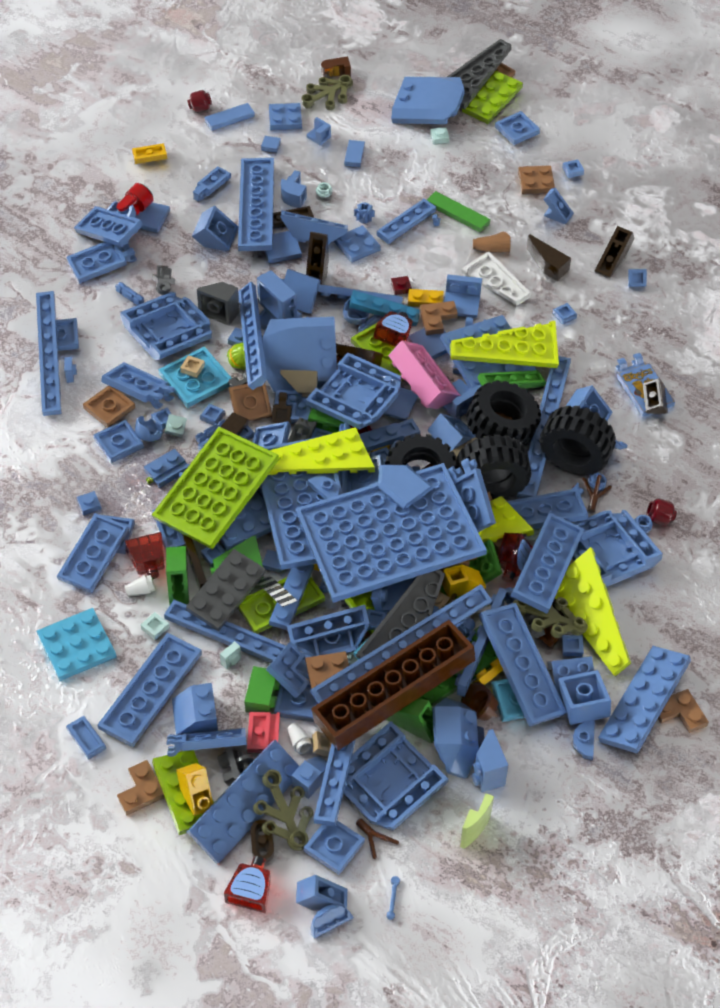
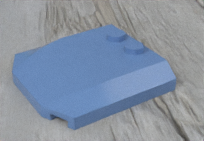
M404 77L392 107V123L447 124V119L457 115L465 94L461 78Z
M174 292L120 312V318L126 330L154 360L163 359L212 338L209 319L189 298L183 297L181 299Z
M334 317L270 319L262 341L267 381L273 392H276V390L295 391L281 376L280 370L317 371V388L320 390L337 371Z
M347 352L337 364V371L320 390L315 388L305 401L306 405L360 430L378 421L399 397L401 376Z
M622 510L621 513L602 511L588 517V520L573 523L584 528V532L572 557L573 561L590 547L593 548L597 564L601 570L600 574L606 587L649 570L662 559L663 553L626 510Z
M390 721L352 754L343 795L371 824L394 831L445 786L449 779L434 764L432 765L406 739L405 734Z

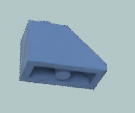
M320 756L305 760L291 775L292 788L296 786L302 787L305 792L304 797L309 799L322 785L327 761Z
M313 875L297 882L296 903L311 910H321L323 907L331 904H340L347 908L348 889L318 875Z

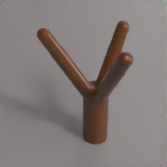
M601 475L597 476L594 493L585 477L582 478L590 495L587 510L590 513L595 512L598 499L612 488L609 485L598 493Z
M362 818L357 820L356 825L368 836L373 859L377 858L373 841L374 836L396 845L399 844L398 840L376 832Z

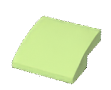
M485 794L479 811L469 810L462 827L461 848L469 846L485 829L491 817L494 796Z

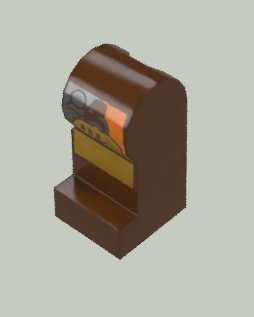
M348 56L324 60L321 63L322 77L328 79L342 75H349L351 77V65Z

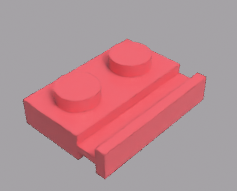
M271 712L249 713L247 753H261L273 740L279 743L280 712H277V714H271Z

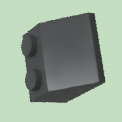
M225 282L198 287V308L206 317L230 326L240 312L238 287Z

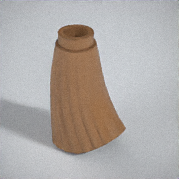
M503 231L492 236L473 239V249L484 252H510L511 237Z

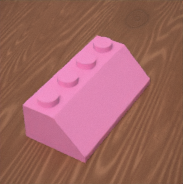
M401 340L388 355L392 360V365L401 372V377L410 384L412 392L418 395L424 407L439 409L451 403L456 397L461 396L423 345Z

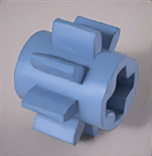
M366 202L357 205V209H354L356 221L360 223L371 222L372 217H375V210H372L373 206Z

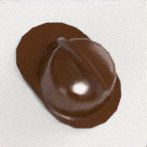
M480 682L470 684L465 697L462 696L461 702L477 712L478 720L488 721L492 717L497 718V698L484 684Z

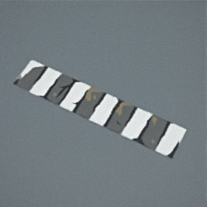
M270 575L260 579L258 582L282 607L297 601Z

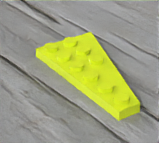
M550 321L549 324L541 325L539 323L529 328L518 327L498 331L497 334L493 335L487 333L477 338L467 337L451 340V360L557 368L559 359L556 322Z
M356 427L270 450L278 454L280 460L268 475H276L278 472L297 474V472L307 471V474L338 473L339 471L350 470V473H357V470L375 472L373 462Z
M502 496L490 501L496 523L478 532L483 543L487 540H491L494 543L498 539L506 537L509 540L516 539L517 535L522 534L527 536L534 535V529Z
M590 547L568 566L555 599L557 600L559 597L568 601L567 608L574 616L581 617L586 621L588 628L583 633V636L611 673L617 676L631 664L619 631V624L613 613L614 609L606 585L603 583L600 574L601 570L597 564L594 549Z

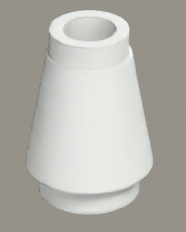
M143 575L125 585L128 597L152 593L151 591L156 590L151 575Z
M293 723L287 728L295 752L306 754L313 748L312 738L297 723Z

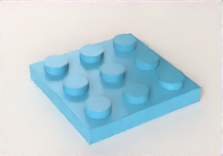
M205 346L158 369L159 375L164 381L168 382V386L175 388L173 392L187 408L229 387L231 376ZM188 355L205 361V366L197 378L180 371V367Z
M93 608L36 631L59 681L117 658L116 652Z

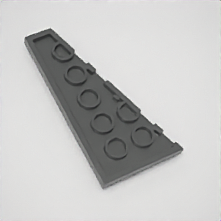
M499 39L447 76L461 78L465 90L460 105L461 108H467L512 50L510 43Z
M435 570L417 576L355 656L361 659L432 615L445 574L440 570Z

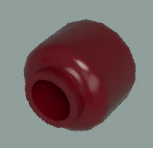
M204 90L191 93L190 99L187 100L189 108L193 109L196 113L209 110L210 105H212L209 92L206 93Z
M657 498L649 503L646 515L651 518L653 523L667 526L671 521L675 520L677 511L672 502Z

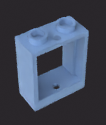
M272 270L257 277L258 303L275 319L297 318V294Z

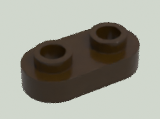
M260 819L251 826L253 858L255 856L264 858L263 863H268L274 857L273 834H258L262 831L263 824L267 822V820ZM267 825V829L272 831V827ZM262 851L267 852L266 855H260L259 853Z

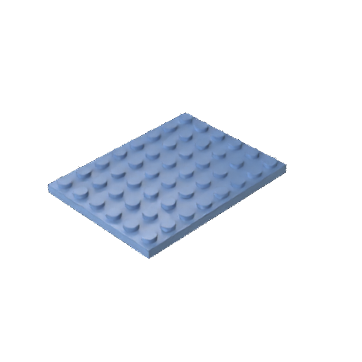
M444 463L415 471L433 486V490L405 510L378 488V483L295 508L333 603L487 554V549Z

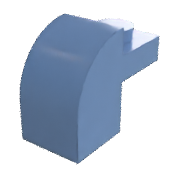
M294 170L287 180H281V198L284 203L296 208H301L307 198L306 185L301 184V172Z

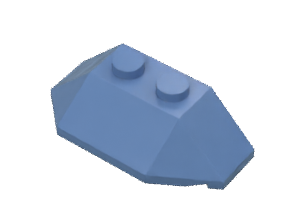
M281 211L280 218L293 238H296L299 242L309 241L310 232L327 234L328 244H330L348 231V225Z
M361 605L287 626L290 642L307 655L313 657L346 651L347 654L359 648L370 626L366 605Z
M446 697L432 708L434 746L440 759L446 766L447 773L465 779L468 777L479 750L477 712L462 702Z

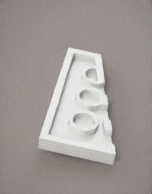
M489 251L461 269L462 273L468 277L482 278L483 286L517 306L531 297V292Z

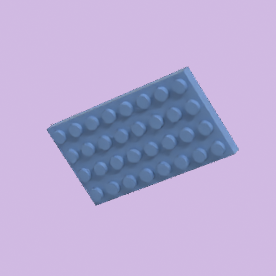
M306 440L265 446L263 448L273 450ZM307 471L297 472V474H289V472H278L276 475H268L260 485L281 570L317 564L295 508L324 500L308 485L307 480L313 477L323 476L332 479L339 487V495L343 494L337 473L307 474Z

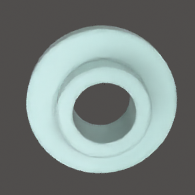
M322 182L318 184L316 194L323 198L329 197L332 194V187L329 183Z

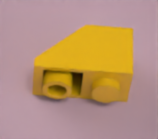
M463 564L443 569L445 576L442 586L448 597H451L453 593H457V596L464 595L480 584L486 589L482 576L476 569Z
M194 763L176 769L180 790L192 814L196 816L205 813L213 804L206 768Z

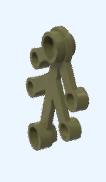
M342 75L339 79L321 77L319 78V85L312 83L306 85V92L309 94L302 96V105L305 108H311L314 102L328 95L325 108L333 110L335 108L334 98L336 91L341 89V93L338 95V102L345 104L347 102V89L353 86V80L349 75Z
M562 597L557 598L554 607L551 605L547 614L519 600L513 602L517 604L522 617L529 613L545 618L544 620L540 618L533 620L531 628L536 632H541L544 628L553 626L550 631L551 635L555 638H561L562 635L567 633L579 636L587 631L588 625L586 621L581 617H575L567 608L568 601ZM556 609L561 611L565 617L561 616Z
M269 770L263 775L262 781L267 788H270L279 810L269 806L264 800L256 802L253 810L257 815L266 814L285 823L288 829H283L277 826L274 821L268 820L262 826L264 834H275L287 840L288 846L292 850L302 851L308 843V835L305 831L309 819L313 816V809L309 806H304L300 809L299 817L301 819L298 826H296L294 817L300 800L305 795L304 789L300 786L294 787L290 791L291 801L289 806H287L279 788V784L282 781L281 774L277 770ZM268 778L273 780V784L268 781ZM295 790L300 793V797L295 795ZM258 804L263 806V811L259 810ZM304 810L308 812L309 816L304 815ZM267 825L272 827V831L267 829ZM294 837L299 839V844L295 842Z

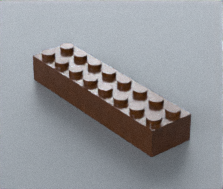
M447 620L311 708L314 722L339 751L476 661L474 646L450 620Z

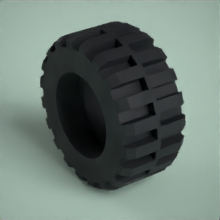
M493 381L477 389L466 417L470 431L476 435V438L482 439L483 436L488 435L489 437L494 435L504 437L506 435L510 436L511 439H517L526 446L532 440L540 423L541 410L539 409L538 402L534 401V396L528 394L525 388H520L515 383L509 384L507 381ZM495 412L503 413L511 417L513 420L503 418Z
M570 405L558 408L550 414L540 434L539 443L542 452L545 453V457L551 460L553 465L559 466L561 470H567L571 474L578 473L585 476L600 472L607 465L616 444V436L612 426L608 425V421L605 418H601L600 414L591 412L588 408L583 409L580 406L571 407Z
M421 433L415 434V437L412 438L408 435L404 437L403 442L401 440L397 441L395 448L391 447L385 461V465H406L414 460H424L434 466L444 463L447 469L452 466L455 469L458 468V462L455 461L456 455L453 451L450 452L451 447L447 443L443 445L442 439L438 437L433 439L431 438L432 435L426 434V437L421 436Z
M488 435L483 436L482 439L477 438L472 443L466 444L456 457L458 468L462 469L463 474H465L461 461L469 458V461L476 460L477 468L481 470L486 490L491 494V500L500 496L505 500L510 496H516L519 491L522 492L531 478L527 449L520 441L515 438L511 439L510 436L494 435L489 437Z

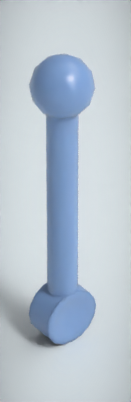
M393 876L391 878V884L393 886L390 900L389 912H387L386 917L389 920H393L395 918V913L393 911L396 897V889L400 883V879L398 876Z

